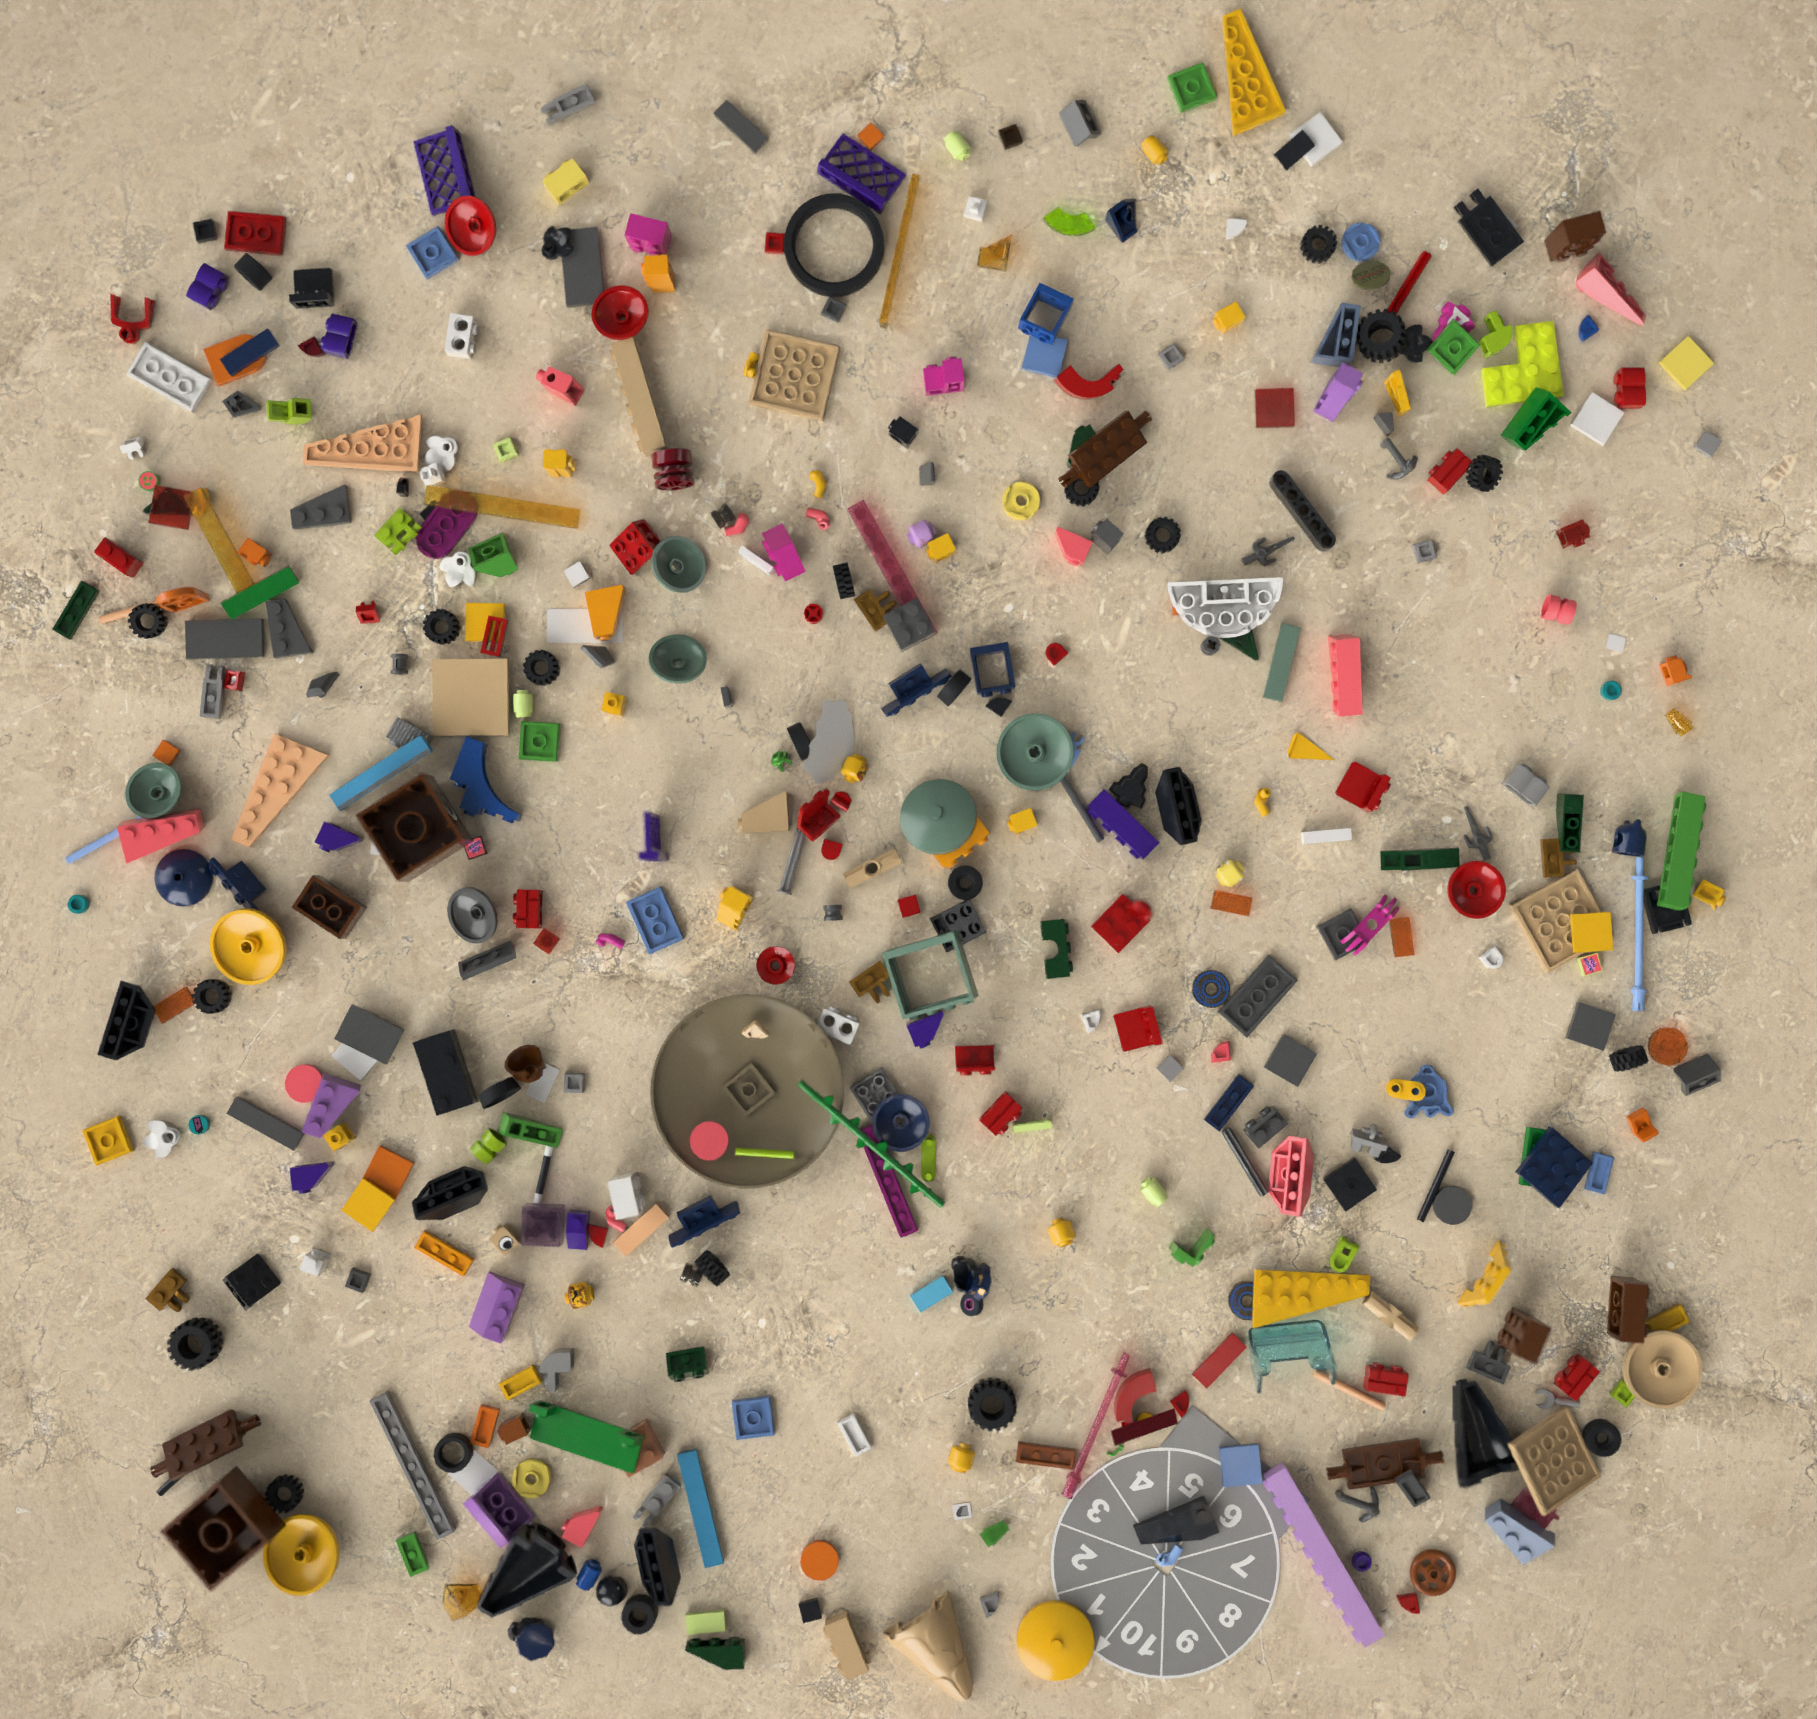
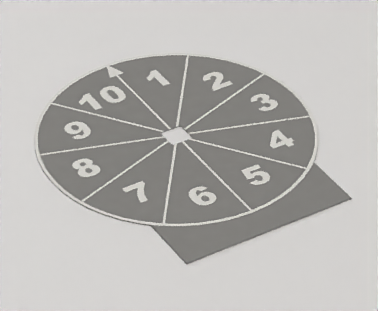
M1191 1406L1160 1447L1138 1450L1122 1455L1106 1463L1085 1479L1067 1502L1059 1518L1052 1542L1051 1577L1056 1599L1076 1606L1086 1615L1091 1623L1094 1634L1093 1653L1118 1669L1148 1678H1182L1206 1672L1235 1656L1251 1641L1271 1610L1279 1582L1280 1556L1278 1541L1289 1528L1282 1516L1285 1514L1282 1507L1277 1508L1272 1499L1275 1495L1272 1491L1268 1492L1263 1484L1265 1480L1263 1475L1262 1484L1233 1487L1223 1486L1219 1447L1241 1444L1193 1406ZM1260 1460L1261 1474L1271 1468ZM1300 1491L1306 1503H1308L1310 1498ZM1204 1496L1219 1530V1533L1203 1540L1140 1544L1133 1525ZM1178 1544L1183 1548L1182 1553L1177 1559L1178 1563L1168 1575H1165L1153 1566V1562L1163 1550L1171 1552L1174 1545Z

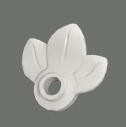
M432 436L426 441L430 449L426 453L425 462L429 465L441 463L443 472L448 473L456 463L455 454L458 451V444L451 437L441 438L440 436ZM446 444L450 445L449 450L446 449Z
M460 551L455 553L453 557H446L441 561L439 569L447 572L446 581L449 587H454L461 583V581L469 586L474 584L476 571L471 566V557L468 553ZM459 558L464 560L463 565L459 563Z
M161 1120L148 1122L147 1126L151 1133L146 1136L142 1145L156 1149V1158L166 1157L170 1154L172 1146L179 1142V1131L174 1127H168ZM169 1133L173 1134L172 1140L168 1137Z

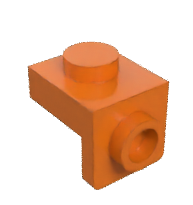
M1643 1107L1626 1116L1632 1134L1641 1142H1646L1659 1134L1658 1130L1652 1125L1647 1110Z

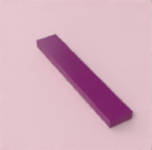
M872 1124L861 1128L873 1141L879 1143L874 1135ZM864 1146L900 1238L917 1232V1225L894 1169L884 1170L885 1160L870 1147Z

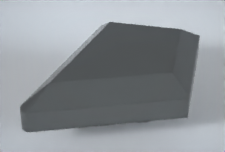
M236 391L222 401L234 418L261 410L258 405L239 391Z
M583 645L581 647L601 669L615 663L614 658L605 646Z
M332 672L311 680L306 696L308 698L319 696V698L324 697L338 678V672Z

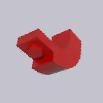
M1118 364L1100 380L1088 381L1080 377L1070 365L1053 381L1062 391L1074 398L1084 400L1095 399L1114 389L1110 382L1115 383L1121 378L1120 373L1124 369Z
M1150 1368L1130 1375L1121 1384L1116 1393L1114 1414L1116 1421L1121 1422L1122 1426L1133 1423L1131 1413L1135 1401L1145 1394L1157 1391Z

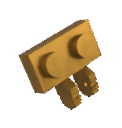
M869 589L855 598L854 602L876 632L886 625L883 616L886 615L885 612L895 607L897 602L891 601L882 608L879 602L888 598L890 592L885 591L875 598Z
M1559 838L1540 839L1543 878L1564 876V865L1577 864V860L1574 859L1563 861V853L1573 854L1574 852H1560Z
M881 960L849 981L859 998L869 992L877 1004L880 1003V998L873 991V988L879 985L886 997L890 996V993L882 983L889 978V974Z
M172 1268L145 1299L159 1311L163 1310L168 1304L174 1311L180 1312L182 1307L173 1297L176 1295L182 1302L188 1303L190 1300L189 1296L181 1290L187 1279Z

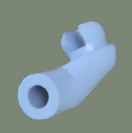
M1175 1544L1171 1552L1161 1553L1156 1557L1157 1564L1160 1566L1174 1565L1183 1548Z

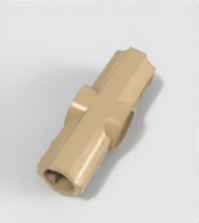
M894 848L843 873L849 888H852L901 864V861ZM870 863H875L878 867L877 872L874 874H870L867 871V866Z
M1373 1291L1368 1296H1365L1362 1304L1372 1313L1376 1314L1378 1319L1391 1329H1395L1409 1341L1415 1337L1419 1327L1407 1319L1400 1310L1391 1303L1384 1301Z

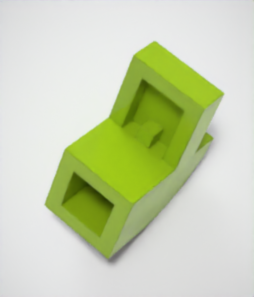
M1496 310L1488 313L1484 318L1490 334L1478 341L1485 359L1501 352L1512 339L1513 330L1511 324L1504 327L1503 319Z
M291 398L288 402L273 400L266 402L267 421L285 422L287 425L306 423L312 419L311 399Z

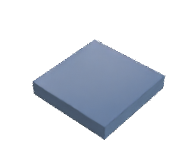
M439 226L406 245L426 279L431 278L459 261Z
M1030 335L1022 370L1056 378L1060 374L1068 340L1056 337L1051 345L1043 343L1038 338Z
M770 1395L732 1400L736 1440L775 1435Z
M1258 1443L1219 1447L1224 1487L1262 1484Z

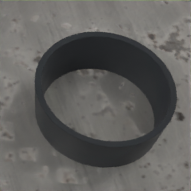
M509 1077L488 1087L478 1097L483 1109H486L511 1097L521 1087L514 1077Z

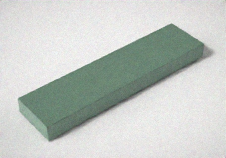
M1281 623L1263 698L1278 702L1283 701L1300 627Z

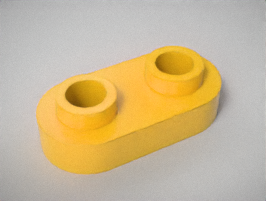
M1392 1079L1386 1085L1387 1093L1393 1098L1419 1101L1426 1095V1088L1420 1082ZM1394 1085L1399 1086L1398 1092L1393 1091L1392 1087ZM1413 1088L1419 1089L1418 1095L1412 1093Z

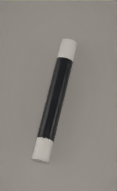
M546 1146L534 1203L541 1204L553 1152V1147Z

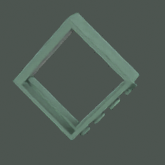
M958 930L889 949L882 953L903 1019L910 1018V1020L920 1018V1014L923 1013L933 1015L938 1013V1009L945 1008V1011L956 1008V1004L959 1003L968 1005L973 1003V999L979 996ZM952 941L968 993L911 1009L895 957Z

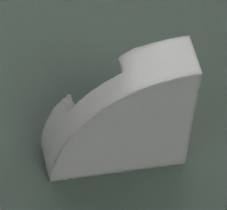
M998 1591L980 1597L986 1618L992 1616L998 1607Z

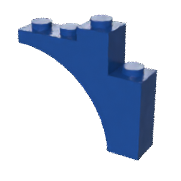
M466 736L450 780L455 781V786L463 789L467 786L459 808L464 809V814L475 817V814L482 815L485 809L484 813L494 817L496 814L502 815V820L513 823L515 820L520 822L522 814L515 812L505 805L495 794L489 783L485 766L488 744Z

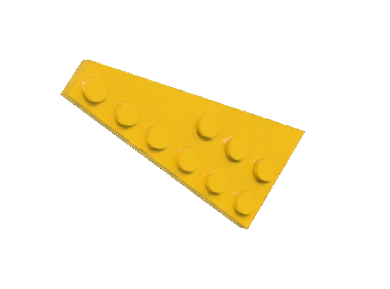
M1241 8L1222 17L1233 137L1281 117L1286 113Z
M1254 1269L1252 1328H1258L1368 1296L1370 1292V1275Z

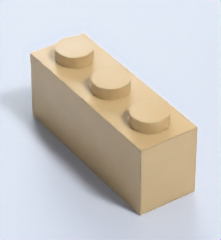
M844 1611L826 1619L823 1631L826 1639L830 1638L831 1651L833 1656L837 1657L840 1662L838 1668L841 1675H845L848 1681L869 1672V1663L848 1612Z

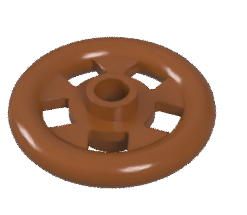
M1425 1550L1419 1553L1411 1563V1582L1424 1595H1442L1455 1582V1565L1452 1559L1440 1550ZM1428 1558L1430 1563L1423 1567L1421 1563ZM1438 1559L1445 1563L1442 1567L1436 1564ZM1432 1571H1436L1435 1576H1430ZM1423 1572L1425 1579L1419 1581L1417 1574ZM1443 1573L1448 1574L1446 1581L1441 1580ZM1429 1582L1437 1583V1588H1429Z

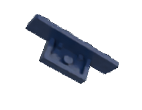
M920 663L888 683L897 699L881 708L886 717L894 716L901 708L912 705L917 698L928 695L938 685L946 684L952 676L947 669H944L929 678L923 665Z
M212 857L209 861L210 872L221 879V884L227 891L230 890L233 893L235 901L239 905L242 904L245 908L259 910L252 901L265 893L267 889L244 862L240 861L226 871Z
M710 1195L678 1211L677 1217L682 1223L683 1228L668 1235L671 1248L680 1246L686 1241L700 1236L703 1232L718 1227L727 1220L734 1219L741 1213L738 1202L734 1201L719 1209Z

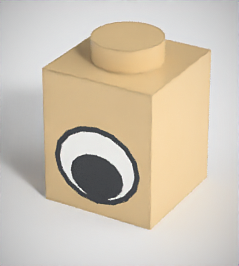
M508 1223L503 1227L498 1225L491 1232L493 1236L489 1239L504 1256L522 1241Z

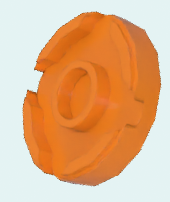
M816 1540L805 1546L801 1553L800 1564L802 1571L807 1577L822 1581L829 1579L835 1574L838 1568L839 1556L831 1543L825 1540Z

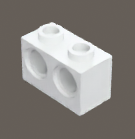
M450 313L444 349L448 356L471 359L472 353H475L476 343L474 338L478 334L479 325L473 316ZM463 324H468L466 330H460ZM459 343H465L464 348L457 349Z
M829 1006L828 1009L824 1008L818 1025L826 1035L851 1045L860 1024L857 1021L858 1018L850 1014L846 1016L839 1014L840 1010ZM825 1016H833L835 1023L832 1026L826 1025L824 1022ZM844 1023L852 1025L853 1030L851 1033H844L842 1031Z

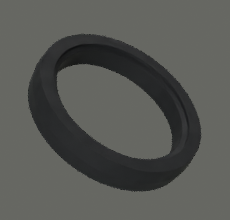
M830 193L808 200L795 211L786 228L784 253L792 274L805 288L822 296L841 297L861 290L877 274L884 255V236L877 217L863 202L848 195ZM827 209H842L858 216L868 227L873 240L872 254L865 268L856 276L841 282H827L815 278L803 268L796 254V239L802 225L814 214Z

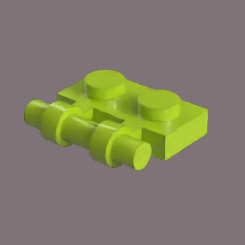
M399 507L374 536L388 549L395 544L390 551L397 555L401 550H405L406 544L412 538H416L417 532L422 527L418 523L411 527L415 521Z

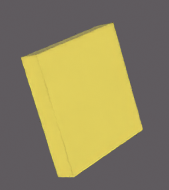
M1687 336L1659 364L1683 390H1686L1714 362Z

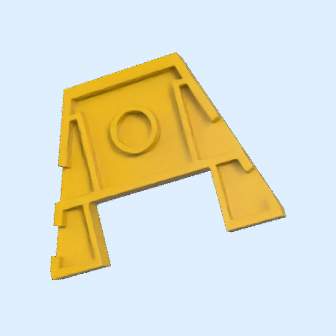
M1499 1240L1496 1242L1489 1253L1494 1258L1493 1261H1490L1485 1266L1484 1275L1474 1283L1475 1289L1473 1292L1466 1288L1457 1302L1459 1305L1465 1308L1467 1305L1470 1307L1474 1306L1475 1303L1478 1305L1491 1303L1512 1271L1510 1261L1506 1258L1505 1244Z

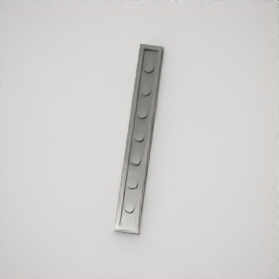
M389 1391L371 1399L372 1408L436 1539L439 1540L453 1533L456 1530Z

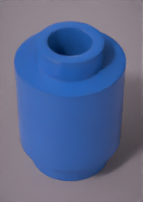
M594 1559L586 1560L576 1578V1585L585 1591H589L590 1588L594 1587L602 1571L601 1564Z

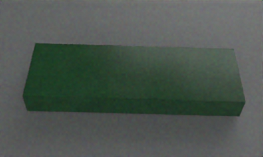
M81 580L52 630L71 640L100 590Z

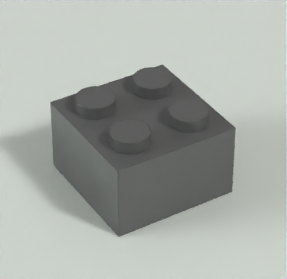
M918 598L883 616L901 653L935 635V630Z

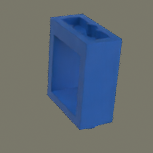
M1039 283L1020 318L1018 329L1026 335H1032L1041 342L1052 345L1072 308L1074 298ZM1038 300L1063 311L1052 332L1028 321Z

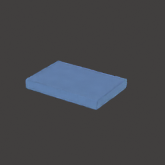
M662 886L626 902L649 954L685 939Z

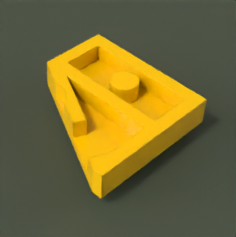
M1399 369L1392 372L1384 381V384L1400 417L1411 409V403L1407 397Z

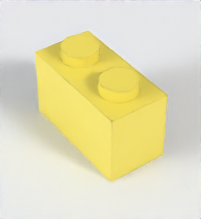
M573 158L564 161L560 168L554 172H549L542 180L545 188L558 205L589 184L586 175Z

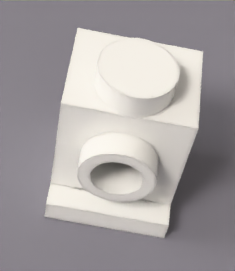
M311 1248V1251L304 1255L300 1270L319 1276L325 1272L331 1254Z

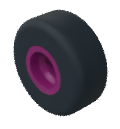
M965 1294L961 1298L960 1307L965 1315L976 1316L983 1310V1299L978 1301L971 1294Z

